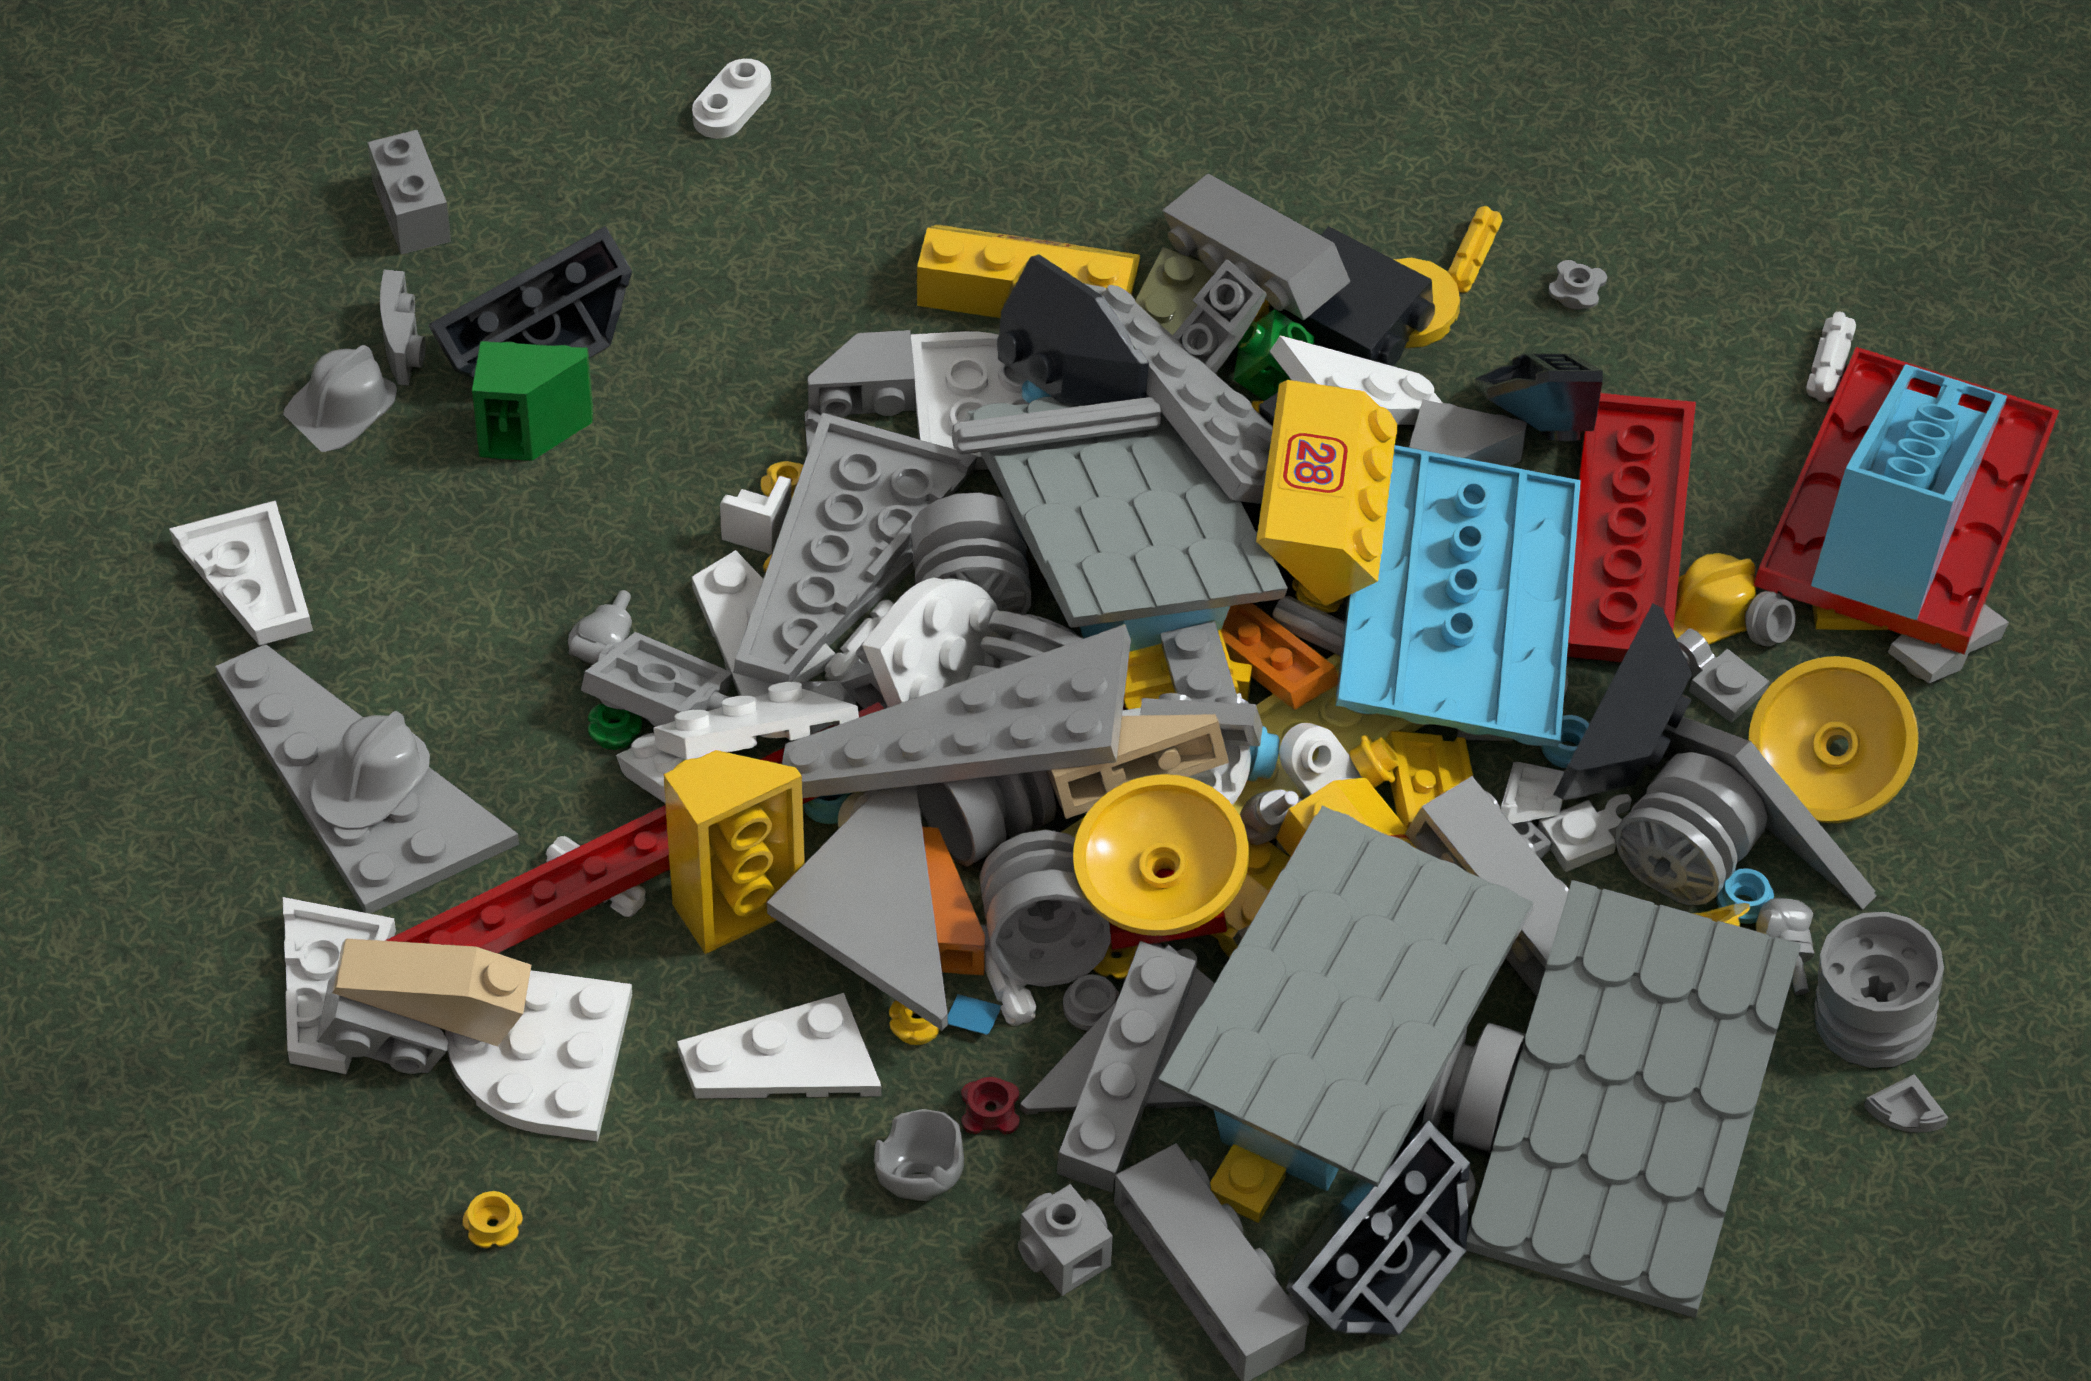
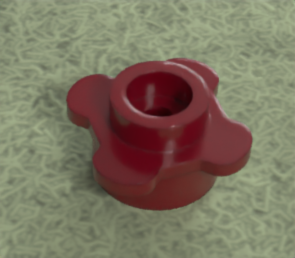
M984 1077L977 1081L969 1082L962 1088L961 1098L966 1102V1113L961 1118V1125L966 1132L978 1134L982 1130H999L1003 1134H1011L1018 1129L1020 1119L1014 1113V1103L1019 1099V1089L1015 1084L997 1077ZM992 1104L996 1109L987 1111L985 1106Z

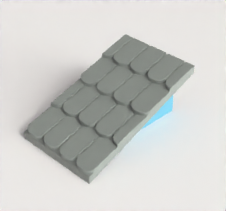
M1042 397L1031 403L1018 405L992 403L984 405L977 410L967 411L965 421L1083 405L1061 403L1053 397ZM1162 412L1160 415V426L1152 430L980 452L1069 627H1080L1083 638L1125 624L1131 639L1130 651L1162 644L1160 633L1213 621L1216 623L1217 630H1221L1230 606L1283 599L1288 588L1272 556L1256 542L1257 532L1241 501L1230 500Z
M1322 805L1285 869H1282L1239 946L1230 956L1202 1007L1200 1006L1158 1078L1159 1083L1214 1109L1221 1142L1231 1147L1233 1144L1287 1168V1173L1328 1191L1339 1169L1378 1187L1530 915L1534 902L1519 896L1507 887L1488 882L1464 871L1452 862L1440 860L1412 847L1402 839L1388 836L1358 822L1347 814L1331 810Z
M1572 880L1467 1234L1466 1251L1696 1318L1801 944L1778 937L1772 938L1769 937L1770 935L1725 922H1715L1710 918L1664 905H1654L1655 903L1607 889L1600 890L1596 886Z

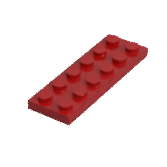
M1600 394L1594 431H1585L1579 478L1581 482L1567 657L1622 662L1652 603L1663 608L1672 630H1674L1696 402Z

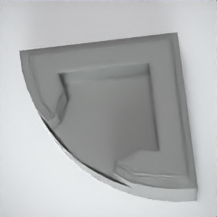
M1915 1074L1867 1097L1864 1104L1867 1111L1876 1119L1902 1131H1934L1945 1127L1948 1121L1947 1115Z

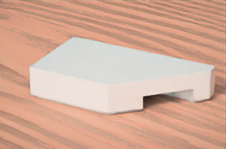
M1517 761L1516 763L1513 762L1501 805V812L1511 824L1559 815L1563 800L1553 795L1565 771Z

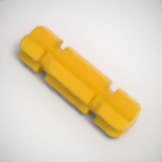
M1482 206L1477 209L1448 270V273L1458 285V291L1461 293L1470 291L1503 221L1501 214L1498 211H1492L1488 206Z

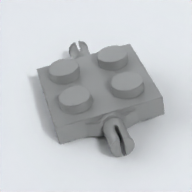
M634 632L623 642L612 645L601 644L578 633L574 636L569 647V655L594 664L585 671L581 691L599 698L608 707L625 709L649 719L650 723L656 727L675 721L674 716L683 711H710L722 707V701L730 698L725 696V694L729 691L732 672L637 632Z

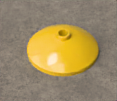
M1832 656L1816 658L1796 665L1783 673L1768 687L1753 713L1749 729V741L1754 744L1818 822L1842 823L1857 820L1874 813L1898 794L1909 778L1915 764L1918 751V726L1915 713L1908 698L1889 675L1862 660ZM1838 739L1848 741V750L1845 754L1841 756L1830 754V746L1834 741Z
M1160 774L1144 776L1125 782L1106 793L1091 807L1083 818L1075 837L1073 863L1077 882L1083 896L1101 917L1111 924L1130 932L1162 936L1178 934L1197 928L1219 915L1232 902L1239 892L1247 873L1249 846L1245 826L1240 815L1230 801L1220 792L1193 778ZM1164 868L1174 871L1170 877L1159 878L1155 876L1159 870Z

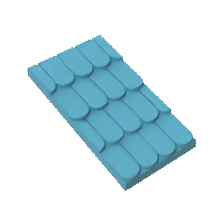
M1395 445L1378 582L1348 595L1335 706L1346 707L1349 710L1362 714L1378 713L1399 717L1415 724H1436L1457 728L1474 735L1489 734L1511 738L1527 745L1557 747L1561 741L1581 480Z

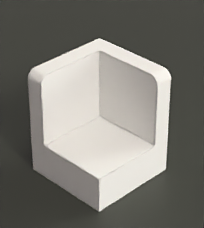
M779 476L769 497L741 489L738 497L725 495L720 503L722 540L772 554L792 500L791 479Z

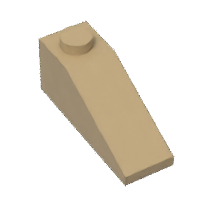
M1215 714L1122 716L1117 762L1046 771L1065 818L1068 819L1088 812L1106 793L1133 779L1160 774L1189 777L1227 764L1229 761L1219 721Z
M346 938L341 946L332 993L498 1047L523 1015L532 965L479 947Z

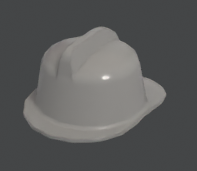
M362 345L356 350H333L323 355L316 362L310 381L291 399L285 407L283 415L321 452L336 450L356 440L374 421L386 413L395 402L397 388L395 383L382 377L379 365L374 360L369 347Z
M394 711L389 716H367L352 723L344 733L339 748L320 768L312 782L311 800L316 813L328 824L342 829H364L380 823L394 812L429 770L430 754L426 745L406 726L404 716L401 713Z

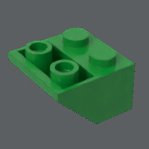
M480 341L472 387L479 457L533 461L590 425L593 421V403L588 348L566 345L548 346Z

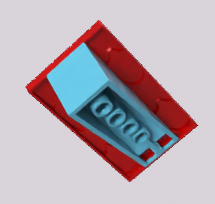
M1856 347L1758 568L1754 586L1775 593L1779 591L1783 593V596L1829 611L1831 608L1835 610V613L1881 628L1884 625L1888 627V630L1934 645L1939 643L1943 648L1965 655L2048 445L2059 410Z

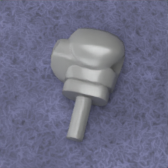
M625 590L619 591L612 605H600L595 609L594 613L580 619L569 634V647L574 636L578 633L604 645H612L627 639L632 626L631 616L625 610L631 599L630 593ZM580 659V660L583 661V662L592 664V663L587 662V661H585V660H583V659Z
M1282 789L1266 791L1254 795L1246 802L1239 815L1245 826L1250 844L1260 845L1277 837L1288 809L1300 802L1296 792H1287Z
M1773 898L1762 905L1757 917L1756 931L1770 935L1769 937L1772 938L1778 937L1801 944L1792 976V983L1795 994L1803 995L1809 992L1803 963L1814 957L1809 930L1813 912L1810 907L1798 900Z

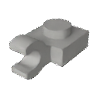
M1691 628L1677 638L1692 672L1691 676L1694 678L1692 679L1689 692L1731 723L1767 690L1770 681L1729 649H1726L1716 658L1705 638Z

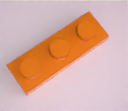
M1247 603L1230 606L1221 629L1230 660L1252 665L1251 677L1293 710L1312 701L1338 684L1336 667L1256 605Z

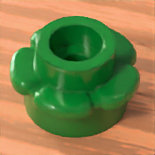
M603 703L596 705L588 715L590 724L587 730L590 737L606 749L617 750L629 746L642 728L641 716L625 709L608 707ZM612 720H618V721H619L618 723H614V724L609 723V722L612 721Z

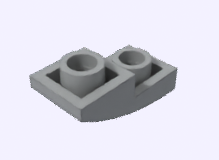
M1226 259L1192 300L1197 304V307L1173 336L1183 344L1187 352L1195 355L1211 371L1216 373L1247 331L1261 308L1267 293L1232 262Z
M384 270L380 289V312L387 359L399 385H409L413 367L421 368L423 366L426 340L425 336L417 334L414 294L407 293L405 272Z
M1984 605L1965 655L1943 648L1939 643L1934 645L1903 634L1891 644L1888 653L1904 664L1910 674L1925 680L1927 683H1931L1962 670L1969 652L2001 640L2009 622L1987 605Z

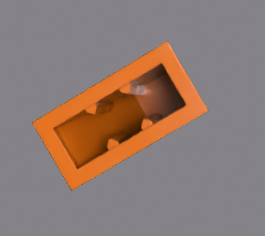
M922 826L942 972L984 975L985 934L939 828Z

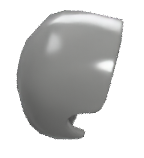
M928 1109L901 1113L894 1117L888 1138L884 1142L877 1140L875 1144L874 1163L879 1184L898 1198L929 1201L949 1190L959 1180L964 1168V1151L959 1124L944 1112ZM922 1172V1173H926V1174H912V1173Z

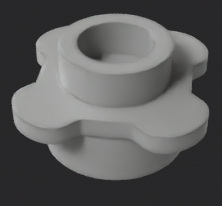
M1572 260L1560 262L1557 266V273L1559 274L1557 280L1549 285L1548 291L1550 296L1571 309L1595 307L1599 301L1598 290L1607 282L1606 273L1600 268L1591 269Z

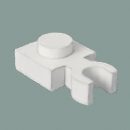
M1628 794L1617 795L1608 801L1604 810L1596 812L1588 800L1560 811L1559 815L1539 820L1538 829L1553 842L1550 850L1565 872L1615 852L1616 843L1614 837L1617 826L1622 821L1617 815L1630 809L1631 798Z

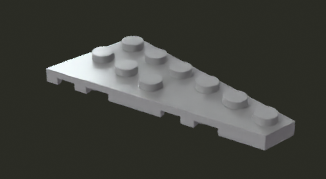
M1086 284L1104 296L1126 328L1134 350L1140 349L1149 361L1146 393L1149 397L1154 398L1156 403H1159L1161 412L1230 500L1262 504L1273 425L1252 407L1246 397L1230 388L1195 355L1187 352L1183 344L1142 309L1129 292L1116 285H1109L1106 288Z
M822 412L739 647L733 673L772 684L792 682L912 543L911 524L919 511L935 500L953 495L975 470L978 456L973 454L962 455L955 449Z
M1125 624L786 743L782 765L797 768L802 776V798L1115 763L1117 762L1131 643Z
M266 644L215 666L217 678L364 913H373L519 845L518 833L430 767L423 779L411 790L394 812L380 823L364 829H342L328 824L316 813L312 803V782L320 768L339 748L342 737L349 726L363 717Z

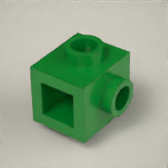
M1276 309L1259 321H1252L1236 345L1238 351L1233 380L1264 401L1278 392L1280 383L1291 380L1270 353L1279 336L1313 344L1314 336L1307 332L1303 326L1293 322Z

